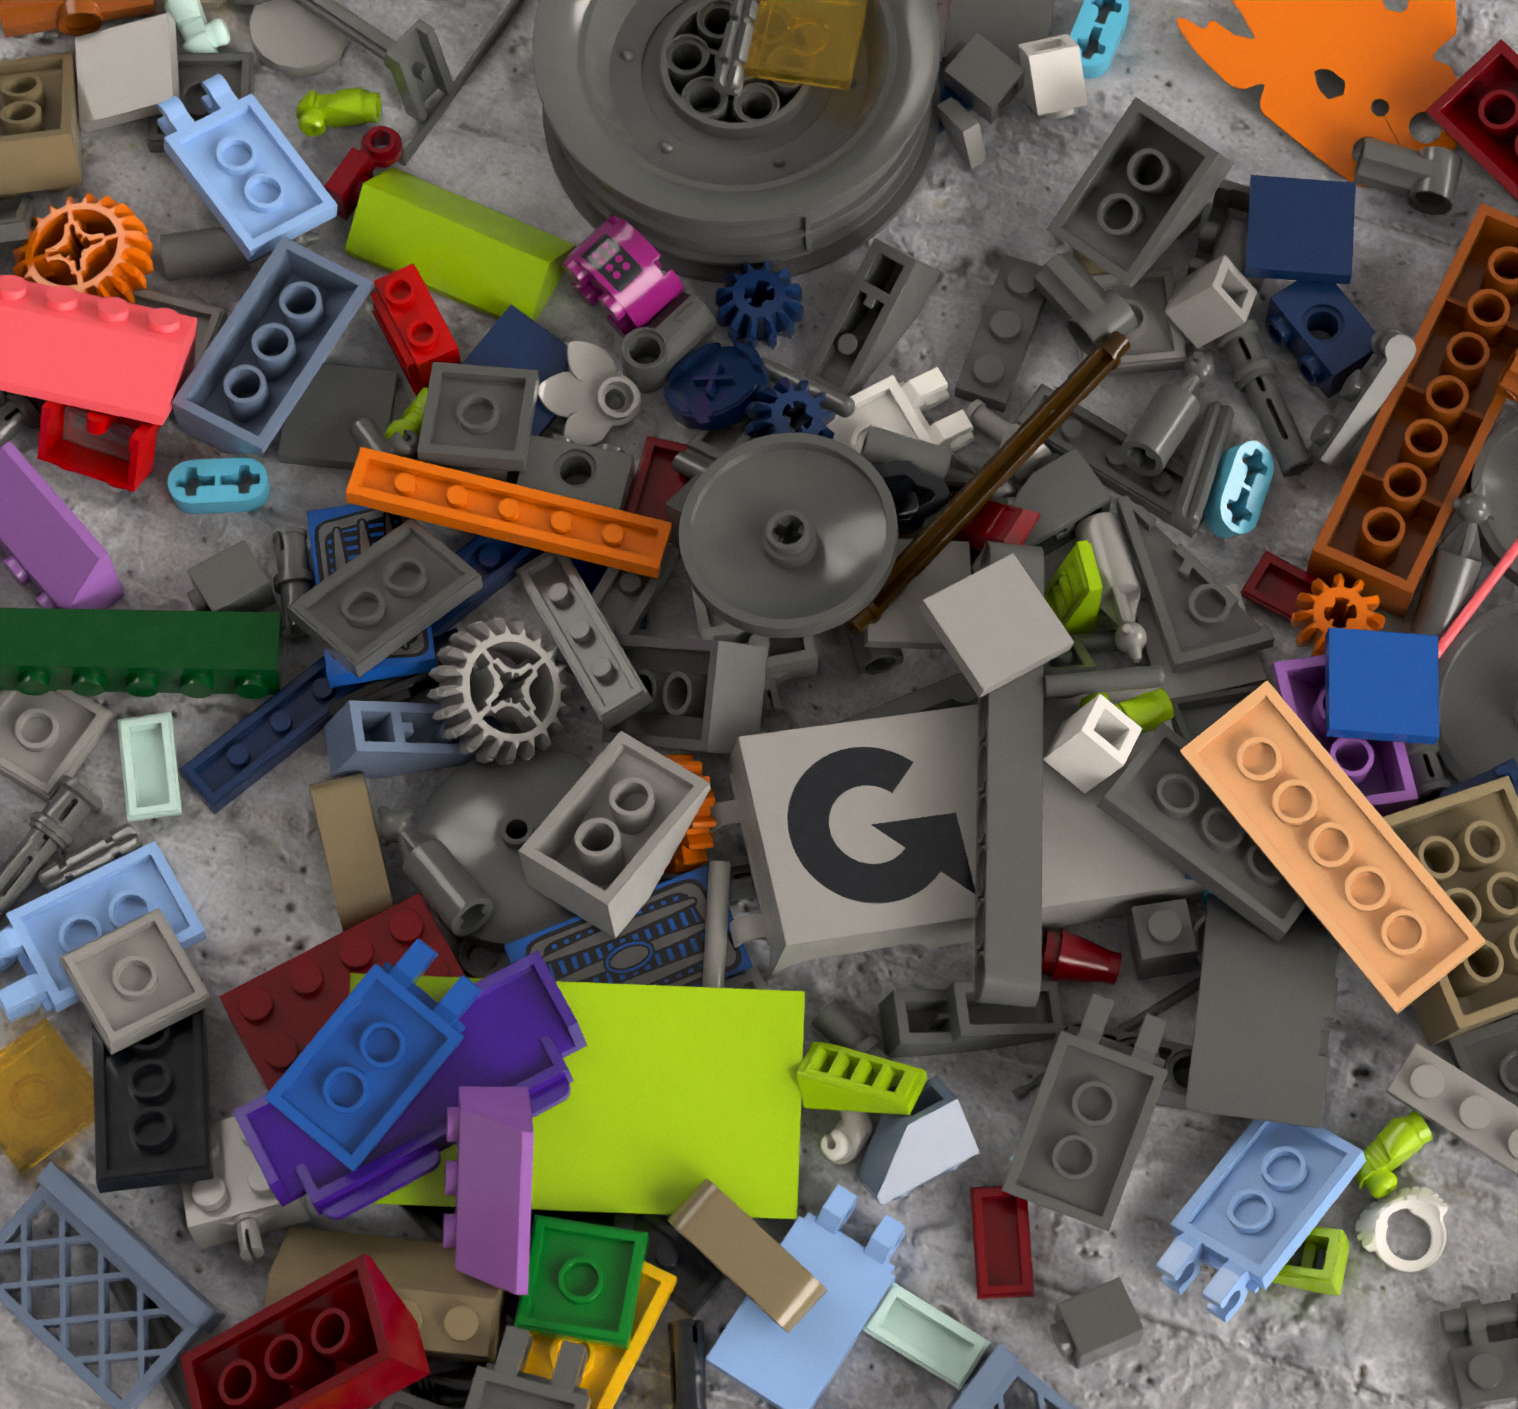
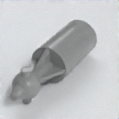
M1110 512L1093 514L1084 518L1076 525L1074 530L1077 542L1088 540V543L1092 545L1103 586L1099 609L1118 627L1114 635L1117 648L1127 654L1134 663H1139L1142 657V649L1147 642V635L1144 628L1140 624L1135 623L1142 596V588L1120 516Z

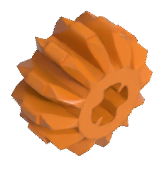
M1341 573L1334 576L1331 588L1318 578L1312 582V594L1302 592L1298 595L1296 605L1300 611L1293 613L1291 617V626L1302 630L1295 640L1298 647L1314 645L1311 657L1324 655L1325 634L1329 627L1337 628L1332 626L1334 619H1330L1331 614L1343 616L1341 622H1346L1344 629L1377 631L1383 628L1385 617L1373 612L1378 607L1380 599L1378 595L1361 597L1365 586L1362 579L1354 582L1350 589L1344 587L1345 580Z

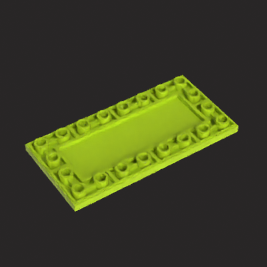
M351 973L350 993L366 974ZM421 976L415 984L436 1002H440L460 977ZM468 978V979H470L473 983H476V982H478V981H480V980H482V979H484V978ZM555 981L580 1026L587 1046L563 1058L574 1080L569 1083L571 1087L569 1097L564 1102L532 1118L534 1143L531 1210L672 1215L707 1178L750 1218L797 1219L802 1095L797 1081V1071L803 1061L805 991ZM454 1144L440 1152L441 1162L434 1171L372 1204L455 1207V1195H445V1161L456 1160V1145Z

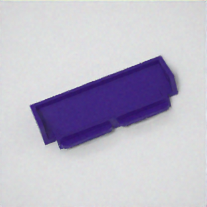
M537 950L474 983L483 991L459 1019V1021L467 1026L462 1032L465 1039L356 1171H351L267 1101L264 1097L269 1092L233 1110L232 1113L269 1187L281 1206L283 1207L308 1194L319 1216L325 1214L331 1220H341L434 1171L441 1162L440 1152L454 1144L457 1147V1142H447L446 1120L447 1107H458L459 1086L528 1087L532 1118L564 1102L571 1092L569 1083L574 1080L563 1058L586 1047L587 1043L574 1014L539 951Z

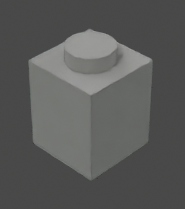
M1224 254L1179 279L1171 294L1165 313L1170 317L1174 327L1179 332L1184 333L1198 349L1246 323L1257 290Z

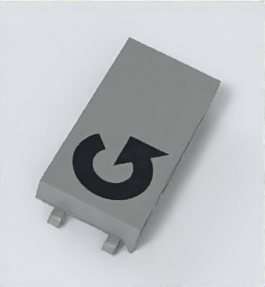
M1158 688L1106 693L1109 696V701L1115 705ZM1082 694L1072 698H1046L1043 695V758L1061 723L1081 709V699L1090 694ZM978 704L739 736L728 759L731 773L729 778L734 800L717 802L710 808L711 816L716 820V827L710 828L709 833L711 834L717 829L727 826L741 827L760 913L741 916L730 922L729 926L734 948L752 940L767 941L768 946L770 945L769 973L770 976H777L780 971L787 967L817 959L903 944H922L926 949L975 941ZM1171 719L1165 721L1164 724L1174 731ZM1155 731L1140 733L1124 766L1086 794L1043 760L1042 929L1130 915L1131 907L1185 898L1189 905L1200 903L1203 899V893L1207 890L1194 879H1186L1185 872L1097 807Z

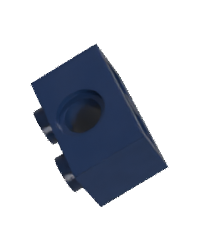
M1295 281L1270 297L1265 325L1271 339L1281 348L1286 346L1297 360L1300 374L1310 386H1318L1328 399L1340 392L1347 378L1355 370H1362L1372 356L1371 339L1375 333L1374 329L1336 283ZM1321 330L1328 333L1331 338L1325 340L1317 339L1309 332Z

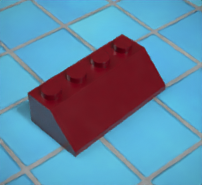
M1501 39L1425 112L1428 117L1518 202V54Z
M364 1253L180 1356L192 1409H367L431 1374L417 1321L371 1256Z

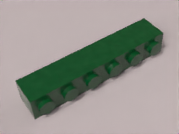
M0 608V690L19 691L33 696L43 695L48 691L72 690L81 696H97L103 692H127L136 697H152L157 693H182L191 698H205L212 694H237L246 699H259L266 695H274L281 690L284 635L281 612Z

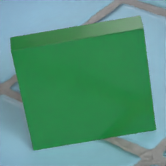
M535 1215L529 1248L528 1295L519 1296L514 1327L528 1330L531 1334L629 1349L649 1234L647 1232Z

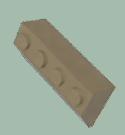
M289 1226L269 1272L264 1309L364 1253L371 1256L417 1321L426 1358L473 1364H496L502 1343L509 1292L455 1270L454 1249H443V1243Z

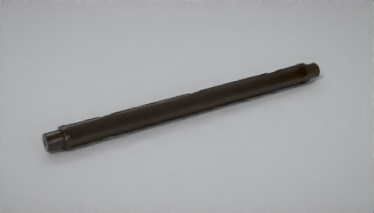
M1113 331L1104 342L1096 343L1092 347L1090 354L1072 371L1063 384L1054 390L896 557L891 574L879 594L859 614L843 623L850 633L859 636L870 623H877L881 619L883 612L907 588V585L932 562L991 499L992 495L1014 475L1074 411V408L1112 370H1115L1120 365V358L1131 347L1129 340L1122 333Z

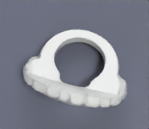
M1419 1186L1411 1189L1406 1187L1398 1192L1393 1191L1386 1197L1379 1198L1378 1202H1372L1369 1205L1370 1209H1365L1360 1214V1219L1356 1222V1232L1359 1233L1357 1235L1358 1241H1362V1246L1367 1251H1375L1383 1263L1401 1272L1423 1270L1432 1265L1444 1250L1446 1229L1443 1223V1216L1447 1212L1448 1205L1442 1203L1444 1200L1438 1198L1439 1195L1437 1193H1433L1431 1189L1426 1187L1419 1188ZM1398 1210H1409L1412 1215L1423 1220L1429 1228L1431 1234L1430 1247L1426 1254L1417 1260L1407 1261L1400 1259L1388 1247L1386 1240L1387 1220L1392 1213Z

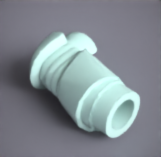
M165 0V13L168 12L175 20L176 29L180 31L185 41L182 47L184 51L189 54L218 53L217 47L225 46L229 43L231 37L226 24L220 18L213 19L208 23L200 0Z

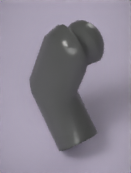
M368 417L359 419L350 428V435L360 448L365 447L409 459H418L419 437L411 430L404 429L403 437H401L399 432H395L391 438H385L373 420Z

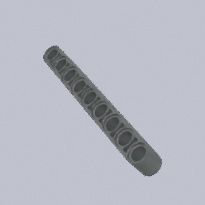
M987 541L985 543L981 556L980 570L1014 553L1044 597V552L1042 547ZM1044 664L981 698L978 697L974 995L977 1003L1033 1008L1036 1006L1040 994L1042 974Z

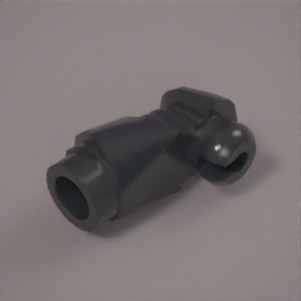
M486 1364L478 1365L480 1367L486 1368ZM477 1366L429 1374L400 1391L440 1406L465 1408Z

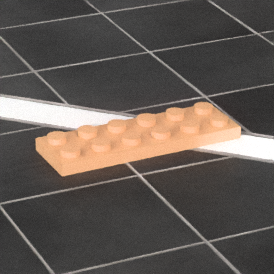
M1268 680L1180 750L1181 755L1396 1015L1486 943L1482 935Z

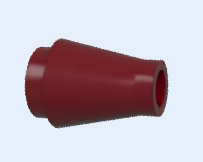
M1062 927L1058 932L1050 930L1044 932L1042 937V974L1048 976V981L1091 982L1110 985L1116 983L1122 959L1120 952L1104 948Z

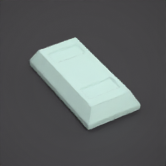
M166 712L117 719L127 821L132 822L181 815L182 804L172 713Z
M894 1282L862 1329L865 1333L959 1391L963 1388L990 1344V1341Z

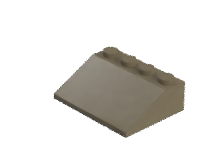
M73 52L0 61V198L14 197L20 193L43 190L61 192L70 187L82 186L83 154Z
M1509 776L1384 816L1383 819L1486 940L1482 947L1411 1003L1429 1046L1517 1014L1518 796Z

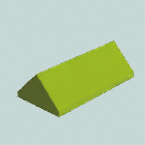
M391 167L363 183L345 246V254L388 273L395 272L414 263L427 289L497 320L510 305H513L530 319L537 322L565 271L562 264L567 260L566 256L576 248V245Z

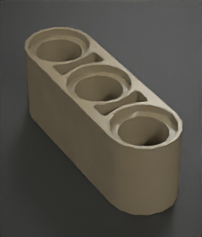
M363 772L310 784L313 805L343 932L395 905Z
M707 1178L667 1220L688 1242L787 1333L797 1325L828 1291L807 1269Z

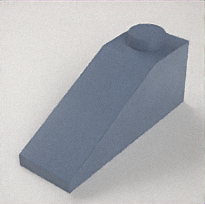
M349 700L324 726L331 777H343L363 772L365 778H385L463 766L475 759L476 756L475 751L466 755L458 753L460 737L451 740L442 738L449 724L446 719L437 721L432 718L434 712L441 709L440 703ZM489 715L483 718L491 727L502 732L501 724L493 716Z

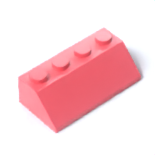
M0 275V390L163 426L173 408L171 402L194 369L197 318L179 314L169 308L155 309L127 303L124 299L118 297L104 298L76 292L73 288L67 286L53 287L25 281L22 277L16 275Z

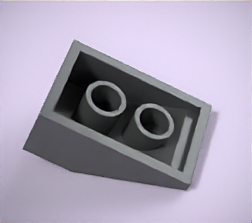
M1135 97L1047 230L1132 288L1204 209L1234 163Z
M615 634L654 702L608 730L603 725L601 742L611 743L617 734L622 731L648 747L731 755L739 736L761 733L768 647L718 640Z

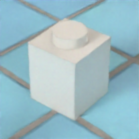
M1068 34L1018 44L1021 67L1025 70L1024 86L1027 104L1038 116L1044 115V118L1047 119L1063 118L1072 115L1074 108L1088 105L1079 45Z
M1099 694L1061 723L1043 760L1086 794L1124 766L1142 728Z

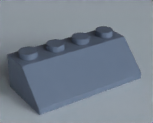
M283 236L171 402L179 429L223 453L264 454L373 289V281Z

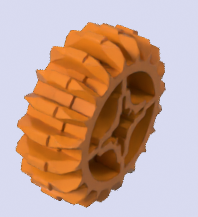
M88 192L81 203H78L76 199L68 195L66 205L59 209L49 204V215L44 219L32 216L35 229L30 232L29 239L21 240L23 246L13 250L17 263L12 268L14 275L22 277L25 281L53 287L67 286L73 288L76 292L104 298L118 297L132 304H135L133 292L146 290L147 280L144 276L154 272L153 261L150 258L154 251L153 244L146 234L148 230L142 220L137 219L130 207L126 206L125 203L118 205L116 200L112 199L109 195H106L99 201L97 197Z

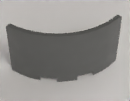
M1213 893L1207 894L1201 975L1185 1105L1188 1110L1321 1128L1330 1057L1327 1056L1330 1031L1322 1030L1323 1021L1334 1022L1338 978H1334L1340 946L1307 906L1282 939L1276 942Z

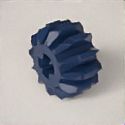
M768 259L762 265L761 270H754L745 261L744 265H742V276L728 271L724 277L725 288H719L715 295L716 305L719 307L716 316L720 327H728V338L731 339V342L747 337V345L752 348L757 346L758 341L765 340L766 344L774 350L775 346H777V335L791 339L795 333L794 323L801 322L803 319V306L799 303L802 300L801 287L799 284L791 283V273L787 268L773 274L772 264Z
M784 377L775 382L774 388L764 385L756 392L758 401L751 402L745 410V414L753 422L745 427L744 435L762 437L778 433H807L833 439L835 433L826 425L835 419L836 412L821 409L820 404L826 399V392H819L812 397L808 394V380H801L793 387L788 377ZM785 415L791 418L790 427L793 428L795 431H792L788 428L789 419L784 417Z

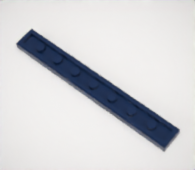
M481 535L474 537L455 554L481 575L483 587L431 625L433 637H437L451 629L517 576L516 569L545 551ZM323 656L178 769L180 775L209 809L216 814L323 730L324 726L332 719L328 710V705L331 702L369 682L330 688L326 673L325 657Z

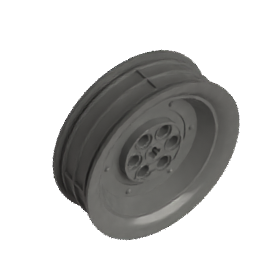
M540 0L534 21L532 55L537 90L543 108V127L546 145L554 172L575 208L594 229H597L612 214H615L617 221L620 218L624 219L661 255L658 261L662 265V271L668 272L672 268L678 276L724 283V277L728 271L742 276V265H744L745 261L754 270H761L762 265L768 259L772 264L773 274L787 268L791 273V277L814 271L860 248L883 230L912 197L926 172L934 152L939 131L940 116L936 105L941 103L938 77L941 55V28L936 0H755L759 4L760 13L757 26L753 30L755 35L747 70L743 74L745 79L742 91L737 96L716 92L713 81L716 67L720 64L718 58L724 34L719 35L712 32L726 28L727 22L730 21L728 15L733 0ZM770 35L781 37L774 41H768L763 39L764 37ZM688 64L697 66L691 70L679 69V67ZM786 77H795L799 79L798 81L793 83H785L780 81ZM704 106L716 108L707 113L697 111V109ZM758 112L767 115L760 119L747 117L752 113Z

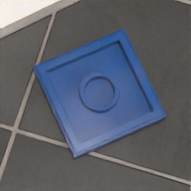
M1329 627L1325 634V736L1435 745L1439 739L1438 635Z

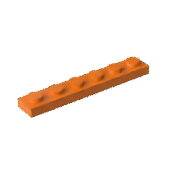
M365 447L360 448L345 492L347 503L656 579L659 577L672 533L671 522Z

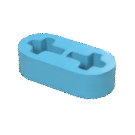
M1084 0L1070 34V37L1079 45L1084 78H1098L1110 68L1127 25L1129 0ZM1105 4L1113 6L1114 9L1108 14L1105 24L1098 23L1099 10H1102ZM1091 39L1097 40V53H1094L1091 59L1083 58L1082 52L1088 49Z
M1247 441L1232 446L1223 453L1204 509L1206 524L1210 531L1220 538H1233L1246 534L1253 530L1258 522L1274 472L1273 458L1269 450L1262 443ZM1242 458H1247L1246 464L1242 462ZM1250 470L1252 472L1251 475L1246 477L1247 471ZM1232 503L1231 511L1227 509V504ZM1232 515L1236 517L1235 522L1231 521Z
M251 458L183 461L171 470L167 480L172 502L179 510L190 514L254 511L266 503L271 492L266 469L260 462ZM251 476L254 484L250 485L249 493H240L238 485H241L242 477ZM198 478L201 486L197 487L196 495H186L184 488L188 487L189 479Z

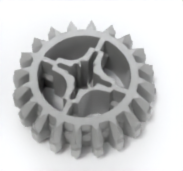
M493 618L488 620L487 623L477 621L469 624L466 632L461 630L454 633L449 638L451 646L441 648L436 654L442 665L432 668L428 675L440 683L438 688L430 690L427 697L433 700H440L441 709L436 710L432 718L437 721L446 719L449 724L442 738L451 740L460 737L458 753L466 755L475 751L476 762L485 764L495 759L499 765H509L514 762L516 755L524 760H530L535 755V747L542 750L548 749L552 745L550 737L559 735L564 729L558 718L566 716L571 708L561 701V696L569 694L573 687L566 683H560L559 675L565 672L568 665L553 663L551 658L558 646L549 644L541 647L542 631L534 629L525 633L524 621L515 620L507 624L504 618ZM487 650L499 652L507 656L517 666L514 668L507 667L499 658L493 659ZM509 680L504 686L502 685V682ZM495 698H498V701L491 703ZM489 715L493 716L501 725L507 724L514 734L498 731L487 724L483 718Z

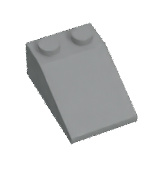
M620 731L518 850L527 885L616 939L650 898L711 789L710 783Z

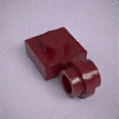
M376 126L367 131L361 140L360 150L352 147L325 184L324 188L338 205L337 215L348 220L357 207L363 183L374 177L373 170L375 167L387 168L400 159L403 145L400 135L394 129L386 126ZM382 145H385V146H386V147H384V148H377V147L382 146Z

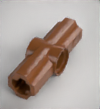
M0 0V17L6 38L56 29L69 36H82L98 31L105 21L154 14L157 9L155 0Z

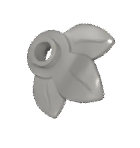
M570 341L567 344L569 372H562L546 379L538 388L537 397L546 410L557 417L567 419L564 424L563 436L568 437L576 444L586 446L602 441L611 427L622 426L630 422L637 415L641 404L640 392L637 386L628 377L617 373L610 353L599 346L584 341ZM613 392L620 397L621 406L618 410L611 409L606 405V393Z

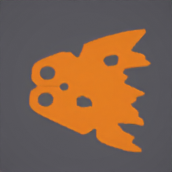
M1231 0L1242 13L1249 29L1254 35V39L1234 35L1213 20L1203 29L1183 17L1177 19V25L1191 47L1224 81L1232 87L1247 89L1258 84L1264 85L1260 98L1262 113L1322 162L1350 182L1354 180L1353 174L1356 166L1352 155L1353 146L1362 138H1374L1415 151H1419L1427 146L1444 147L1453 151L1457 146L1442 129L1438 139L1427 144L1415 140L1409 131V122L1412 117L1418 113L1425 112L1458 80L1449 65L1438 62L1433 58L1435 52L1456 35V0H1408V6L1403 12L1388 10L1385 8L1383 0ZM1320 69H1328L1335 73L1345 82L1344 93L1327 99L1317 86L1314 72ZM1382 99L1386 101L1389 107L1386 115L1377 116L1371 111V104L1374 100ZM1356 184V185L1361 186V187L1371 188V187L1363 186V185H1360V184Z

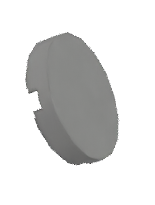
M271 0L255 5L249 22L253 48L262 62L271 69L275 67L278 70L285 71V74L290 76L303 77L325 71L340 60L343 56L342 51L346 48L347 43H350L349 37L294 0ZM335 0L348 9L343 0Z

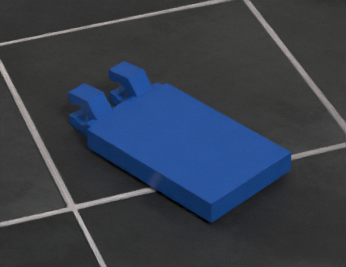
M417 939L395 966L388 961L382 967L376 963L264 1097L353 1172L359 1168L465 1039L462 1032L467 1026L459 1021V1019L483 991L463 975L439 1003L418 987L415 982L439 955L421 939Z

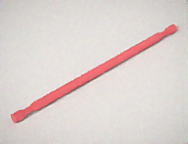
M1518 537L1438 641V659L1517 557Z

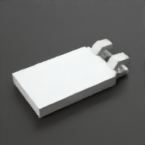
M938 367L909 380L907 383L903 381L898 384L894 375L883 379L850 397L855 402V410L851 416L843 418L835 414V419L826 425L835 433L833 440L843 443L859 454L869 425L952 449L953 452L975 441L974 435L971 432L973 431V426L963 409L933 423L931 426H929L921 411H928L950 398L946 390L948 383Z

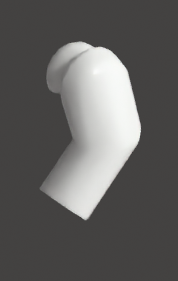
M838 1110L841 1119L830 1135L824 1134L821 1139V1151L827 1159L841 1165L857 1158L873 1132V1125L868 1112Z

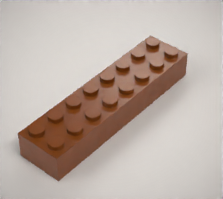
M1480 203L1414 339L1416 354L1384 401L1312 548L1306 573L1331 585L1334 576L1341 573L1345 580L1344 587L1350 589L1354 582L1362 579L1365 586L1361 597L1378 595L1380 599L1378 608L1403 619L1428 570L1435 549L1440 544L1456 511V508H1452L1454 497L1462 498L1483 445L1493 433L1508 401V398L1495 392L1494 389L1502 369L1507 364L1512 353L1518 348V218L1483 203Z

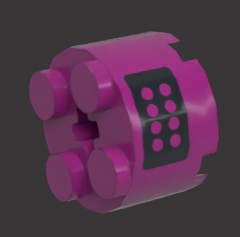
M615 214L610 215L566 256L567 260L562 264L564 270L574 280L571 286L576 293L591 307L599 302L609 314L606 320L622 338H625L627 333L636 328L646 327L684 291L682 283L672 268L665 275L660 271L662 265L658 261V258L661 257L658 251L627 221L622 218L617 221Z

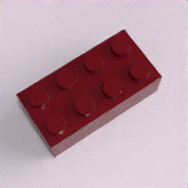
M420 893L219 996L228 1018L268 1092L349 996L351 973L367 974L375 963L382 967L386 961L395 966L417 939H421L439 954L422 976H465Z

